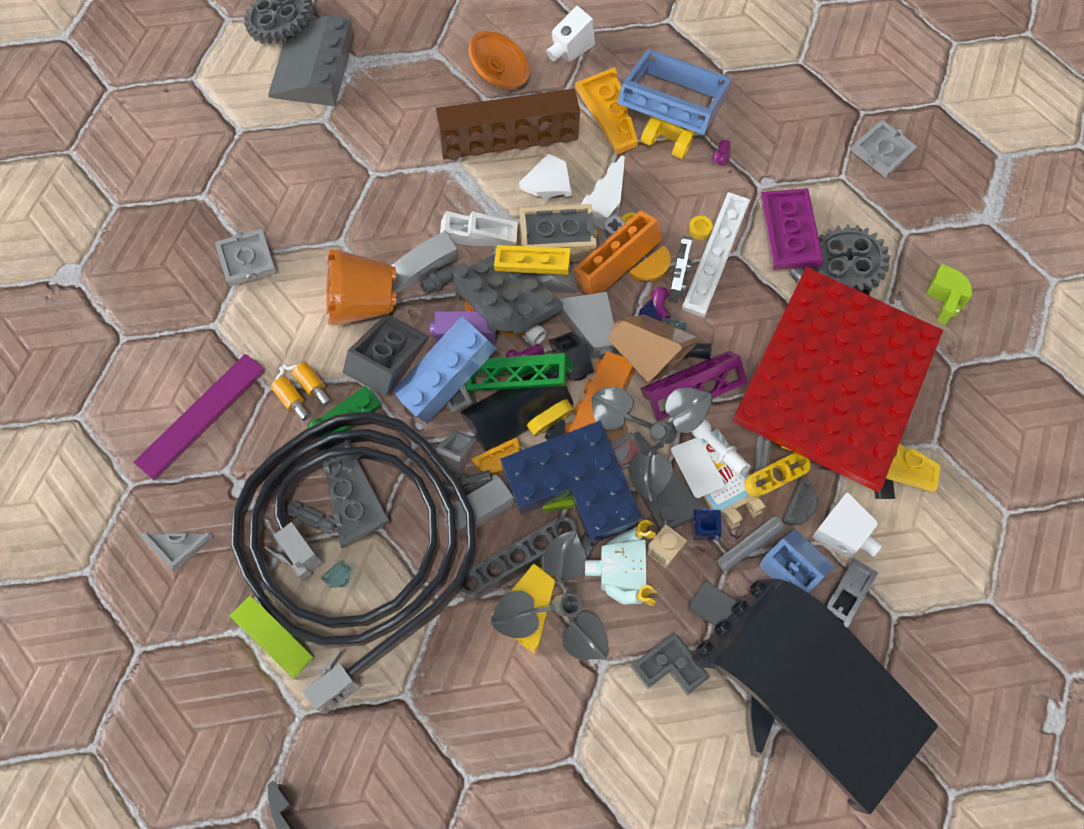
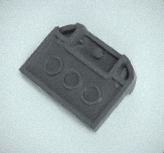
M496 253L470 267L463 262L453 269L454 289L457 299L461 300L464 298L487 321V327L493 333H496L497 330L513 331V334L517 335L563 310V302L531 273L495 271Z

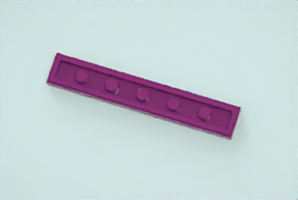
M244 354L133 463L155 481L265 372L264 368L247 354Z

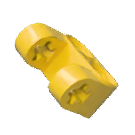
M652 116L643 131L641 143L652 147L658 136H663L676 142L672 156L683 160L694 140L695 131Z

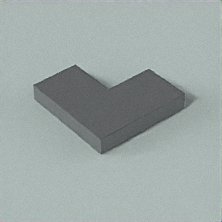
M675 632L631 665V669L647 689L670 673L685 694L688 695L710 678L702 667H698L691 660L693 655Z

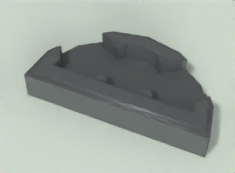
M802 476L798 481L782 522L785 525H801L810 520L817 509L818 496H816L811 482Z

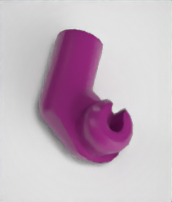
M721 140L719 142V151H715L712 156L714 163L724 166L730 159V141Z
M657 287L652 291L649 306L658 319L664 323L671 318V314L664 307L666 297H669V291L665 287Z

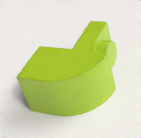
M944 264L939 266L926 292V295L944 302L936 321L946 325L951 317L956 318L960 309L963 310L972 296V287L966 276Z

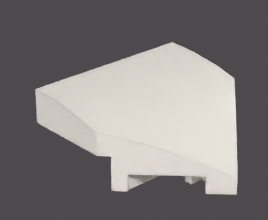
M547 154L519 182L522 191L537 197L541 196L544 203L557 195L572 196L570 174L566 162L550 154Z

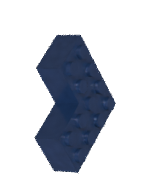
M601 420L500 458L502 470L520 515L571 496L590 545L635 528L643 519Z

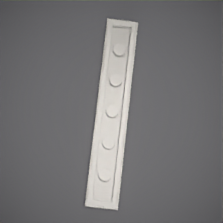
M730 192L727 193L683 303V311L705 318L750 199Z

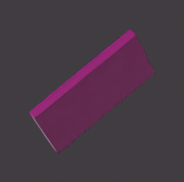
M809 189L761 192V202L773 270L823 266V256Z

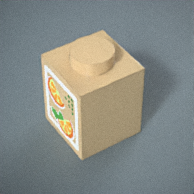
M665 524L649 543L646 554L668 570L684 550L687 540Z

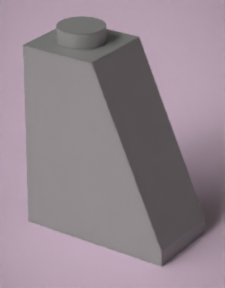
M607 292L559 299L563 302V310L558 313V316L574 335L587 344L589 355L592 359H603L606 351L614 354L618 353L617 348L607 339L613 332L611 328L614 325Z

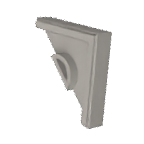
M143 533L140 535L173 572L213 539L209 533Z

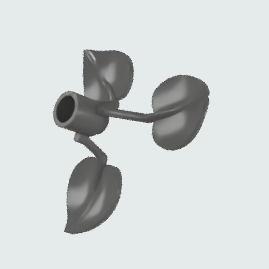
M606 387L593 394V415L596 422L601 420L604 429L617 430L624 425L625 418L650 428L651 438L657 442L649 450L648 456L644 454L636 455L629 466L631 482L638 493L649 501H656L672 478V465L664 455H653L654 452L659 448H663L664 444L672 443L677 436V431L688 433L701 425L711 407L713 397L711 393L688 387L674 390L669 395L665 405L666 412L671 416L668 419V423L656 422L655 424L628 414L634 406V400L624 389Z
M569 531L554 538L546 546L542 555L544 571L549 575H557V582L564 591V593L558 594L554 598L553 605L534 608V600L528 593L511 591L500 599L490 621L493 628L505 636L525 638L532 635L539 627L536 613L555 611L560 616H569V623L571 625L564 630L562 641L566 652L570 656L582 660L607 659L608 645L601 621L589 612H581L578 615L582 607L581 600L576 594L571 593V589L562 580V577L566 580L577 579L585 571L586 554L576 531Z

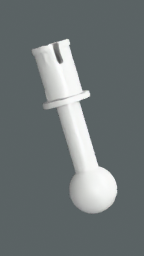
M706 419L698 428L691 431L694 437L705 439L720 454L719 461L726 463L739 477L748 473L751 468L750 464L736 452L737 448L735 446L727 447L711 432V425Z

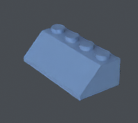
M461 316L393 391L398 399L417 418L428 424L497 348Z

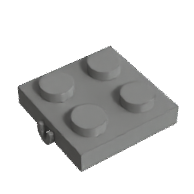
M881 120L853 144L851 151L887 178L916 151L918 146L907 139L901 129L895 130L884 120Z
M263 229L244 234L243 232H236L234 237L215 242L229 287L276 273Z

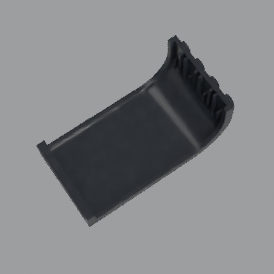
M758 579L749 587L748 595L744 599L738 600L732 606V613L729 617L722 619L715 625L713 635L709 639L703 640L696 647L695 651L697 653L691 660L698 667L715 669L727 675L746 689L850 798L847 803L855 811L871 815L938 728V725L823 603L790 582L781 579Z

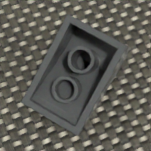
M389 314L384 315L348 349L343 373L387 396L400 382L429 336Z

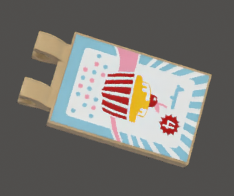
M718 428L711 431L727 447H730ZM701 439L725 484L723 489L701 497L713 517L716 518L722 515L728 528L732 531L739 527V522L743 520L736 510L737 508L745 505L753 519L762 515L763 512L761 510L765 509V505L758 497L750 496L744 487V481L749 476V473L739 477L726 463H721L719 461L720 454L705 439Z

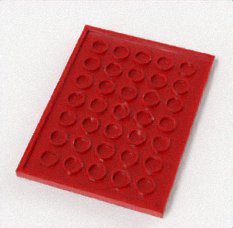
M806 267L736 410L732 422L879 492L887 477L943 330Z

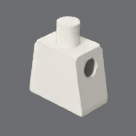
M576 6L553 29V45L546 50L549 58L552 61H556L562 56L566 61L572 62L595 45L593 19L580 7Z
M847 492L812 536L813 539L848 558H852L859 548L874 557L883 546V544L870 535L878 525L877 521Z

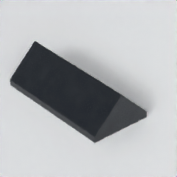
M559 372L544 374L548 379L559 378ZM528 374L522 379L524 381L530 380L535 374ZM567 386L502 389L460 411V414L486 452L529 430L527 424L532 419L560 401L567 399L571 406L574 403Z

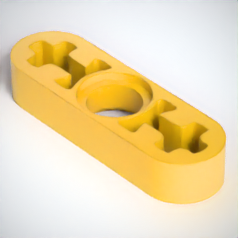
M795 452L747 476L744 481L745 490L752 497L765 495L806 474L810 470V460ZM795 462L799 463V467L790 470L789 465ZM774 468L781 471V481H778L773 476ZM765 478L767 483L757 488L755 483Z

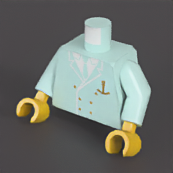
M648 520L640 521L637 527L609 540L601 548L600 560L585 561V576H600V589L606 591L608 596L623 605L645 602L647 605L653 606L656 603L652 598H648L650 593H657V591L651 586L646 585L645 540H641L642 536L652 539L656 535L653 531L646 533L647 527L654 524Z

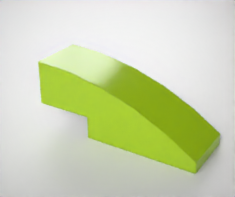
M251 596L229 615L293 679L314 659Z

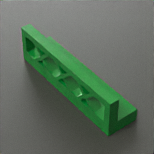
M565 353L490 358L466 382V390L485 391L566 386L567 372H572L573 361ZM559 372L558 379H548L544 375L545 373ZM535 374L530 380L526 381L520 377V375ZM496 376H510L506 382H499L495 378ZM474 377H487L482 383L474 384Z

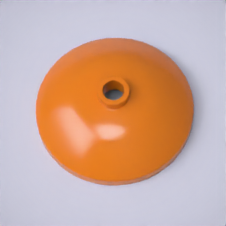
M481 31L470 41L468 48L470 60L478 74L488 83L502 89L512 90L522 87L528 80L530 75L528 60L521 48L510 38L494 31Z

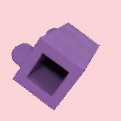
M439 310L435 311V321H430V336H435L436 343L463 316L492 344H496V334L488 329L487 321L477 311L441 312Z

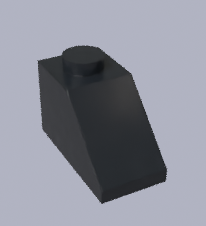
M572 332L548 340L554 354L565 353L573 361L572 372H567L566 375L568 379L579 381L594 372L587 344Z

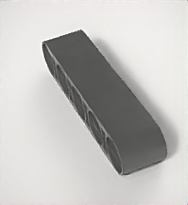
M569 517L557 518L471 568L467 582L474 581L478 584V587L473 591H467L462 588L460 591L461 597L466 601H476L525 573L533 564L537 566L542 563L544 550L536 549L534 544L538 541L549 544L554 538L559 536L557 531L561 528L576 531L577 526L575 522ZM520 554L525 560L518 564L514 563L511 557ZM491 568H498L502 571L498 577H491L487 574Z

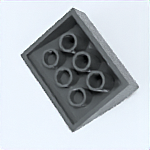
M327 15L307 20L308 26H301L302 32L296 31L294 32V38L288 36L287 41H284L268 93L269 98L328 106L336 105L354 34L351 18Z

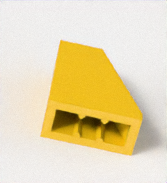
M533 564L511 591L528 593L534 600V608L550 606L555 587L554 575L547 574L543 566L539 568ZM548 612L536 613L539 627L532 635L525 638H514L534 655L539 649Z

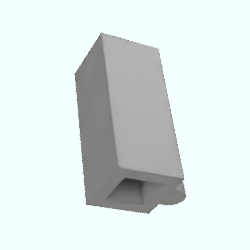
M496 474L491 477L492 481L467 495L476 515L477 528L514 506V497ZM457 501L453 506L457 512L458 537L461 539L467 535L466 513L460 501ZM443 505L441 508L446 515V519L443 521L448 529L447 511Z

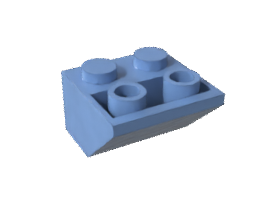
M794 529L763 558L759 567L772 579L790 582L810 593L834 569L835 565Z

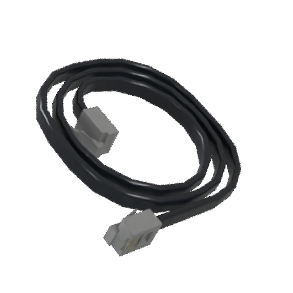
M371 411L334 415L305 429L273 452L247 478L232 511L231 548L242 576L262 607L289 634L325 648L363 646L400 628L349 668L341 663L334 667L343 655L341 651H338L326 668L323 669L319 678L303 690V693L315 710L323 714L331 711L361 687L355 678L439 615L465 586L478 552L476 515L458 479L429 442L405 422ZM374 424L402 432L431 459L455 490L466 513L467 549L457 576L435 602L424 611L422 609L446 584L459 550L457 512L436 473L425 459L400 438L370 429L332 432L340 427ZM370 441L399 450L428 477L435 486L447 511L448 546L438 573L419 596L403 610L401 609L427 582L440 548L439 512L423 479L397 456L364 446L329 449L337 444ZM369 459L395 467L417 486L428 509L429 544L418 573L393 600L363 615L329 618L300 608L279 588L272 577L262 552L263 517L275 490L279 487L275 496L274 517L280 531L274 537L286 552L293 565L281 554H275L266 546L264 548L284 564L290 565L297 576L304 581L312 575V571L323 564V561L302 531L292 522L288 524L287 502L293 488L306 475L335 461ZM264 482L250 513L249 549L261 579L268 590L298 618L335 629L369 626L399 610L401 611L391 619L359 635L323 637L297 628L274 606L255 578L244 551L245 516L257 488Z

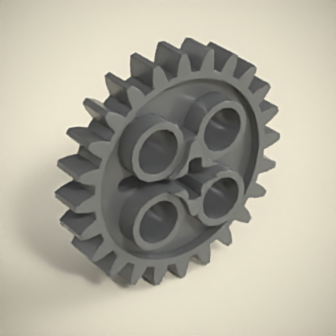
M257 0V3H250L252 9L246 10L248 15L244 16L246 21L244 25L250 37H253L254 41L259 40L260 44L266 41L270 45L273 40L278 44L282 38L286 42L288 36L295 37L294 32H302L301 26H308L306 20L312 19L311 13L314 12L312 8L314 4L311 0Z
M849 224L846 225L845 230H842L839 225L836 227V232L828 229L827 237L820 234L819 242L823 256V266L811 267V269L860 292H863L864 288L871 292L873 285L879 287L880 279H885L890 265V255L887 254L888 247H883L884 239L876 240V232L869 235V228L864 229L863 232L859 231V225L854 230H851Z

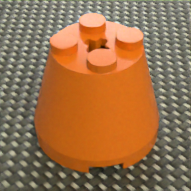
M328 250L327 265H329V269L327 270L326 278L328 325H342L393 312V306H396V291H392L393 282L396 280V267L342 250Z

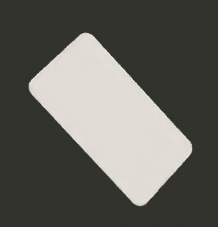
M694 438L671 448V452L696 498L725 487L701 439Z

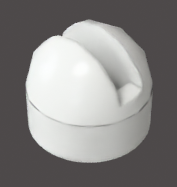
M538 324L526 330L527 340L532 345L540 344L547 336V330Z

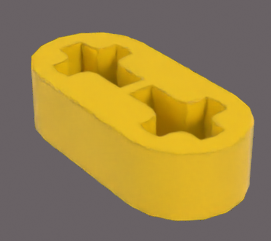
M567 399L562 400L532 419L527 424V427L534 437L546 432L551 425L555 426L560 419L564 420L574 412V408Z

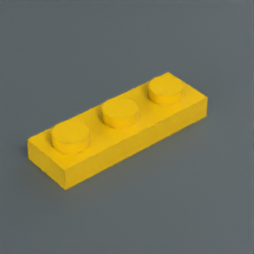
M497 245L494 269L499 272L569 275L571 248Z

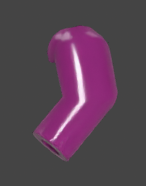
M535 344L519 353L516 350H510L506 353L505 357L543 355V348L540 344Z

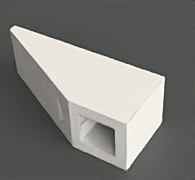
M621 156L617 162L611 163L607 175L597 181L592 194H587L582 204H592L594 224L604 229L605 220L610 216L619 215L624 156Z

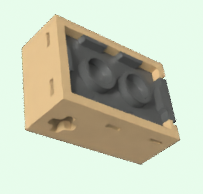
M592 204L520 208L521 246L571 248L570 262H581L596 249L598 233L594 227Z

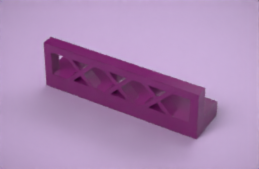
M727 351L640 389L643 397L650 401L655 419L660 421L670 415H668L666 410L660 412L657 401L669 397L678 388L690 387L704 391L702 388L706 380L714 378L717 382L713 390L709 391L713 395L712 398L746 384L747 379L740 355ZM736 368L738 379L730 383L725 381L724 379L728 371Z

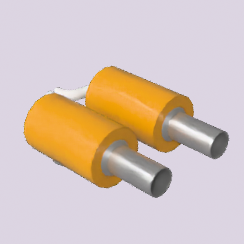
M307 362L290 367L283 365L279 368L281 372L272 383L271 389L288 411L295 410L303 421L310 417L309 413L302 406L304 402L303 397L288 378L283 376L284 369H293V376L310 397L316 396L324 406L331 403V400L323 391L325 384Z

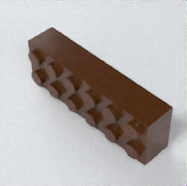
M575 88L436 108L438 134L443 159H457L464 156H478L484 153L525 149L532 146H546L553 143L578 140L580 107Z

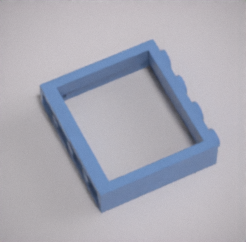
M647 49L622 83L617 104L704 135L726 98L732 78ZM649 56H655L656 60L652 58L649 60ZM646 74H650L712 96L715 99L708 109L640 85Z

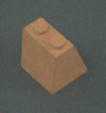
M644 314L636 317L630 316L626 320L620 319L612 326L611 330L613 332L607 338L648 383L667 375L700 341L698 337Z

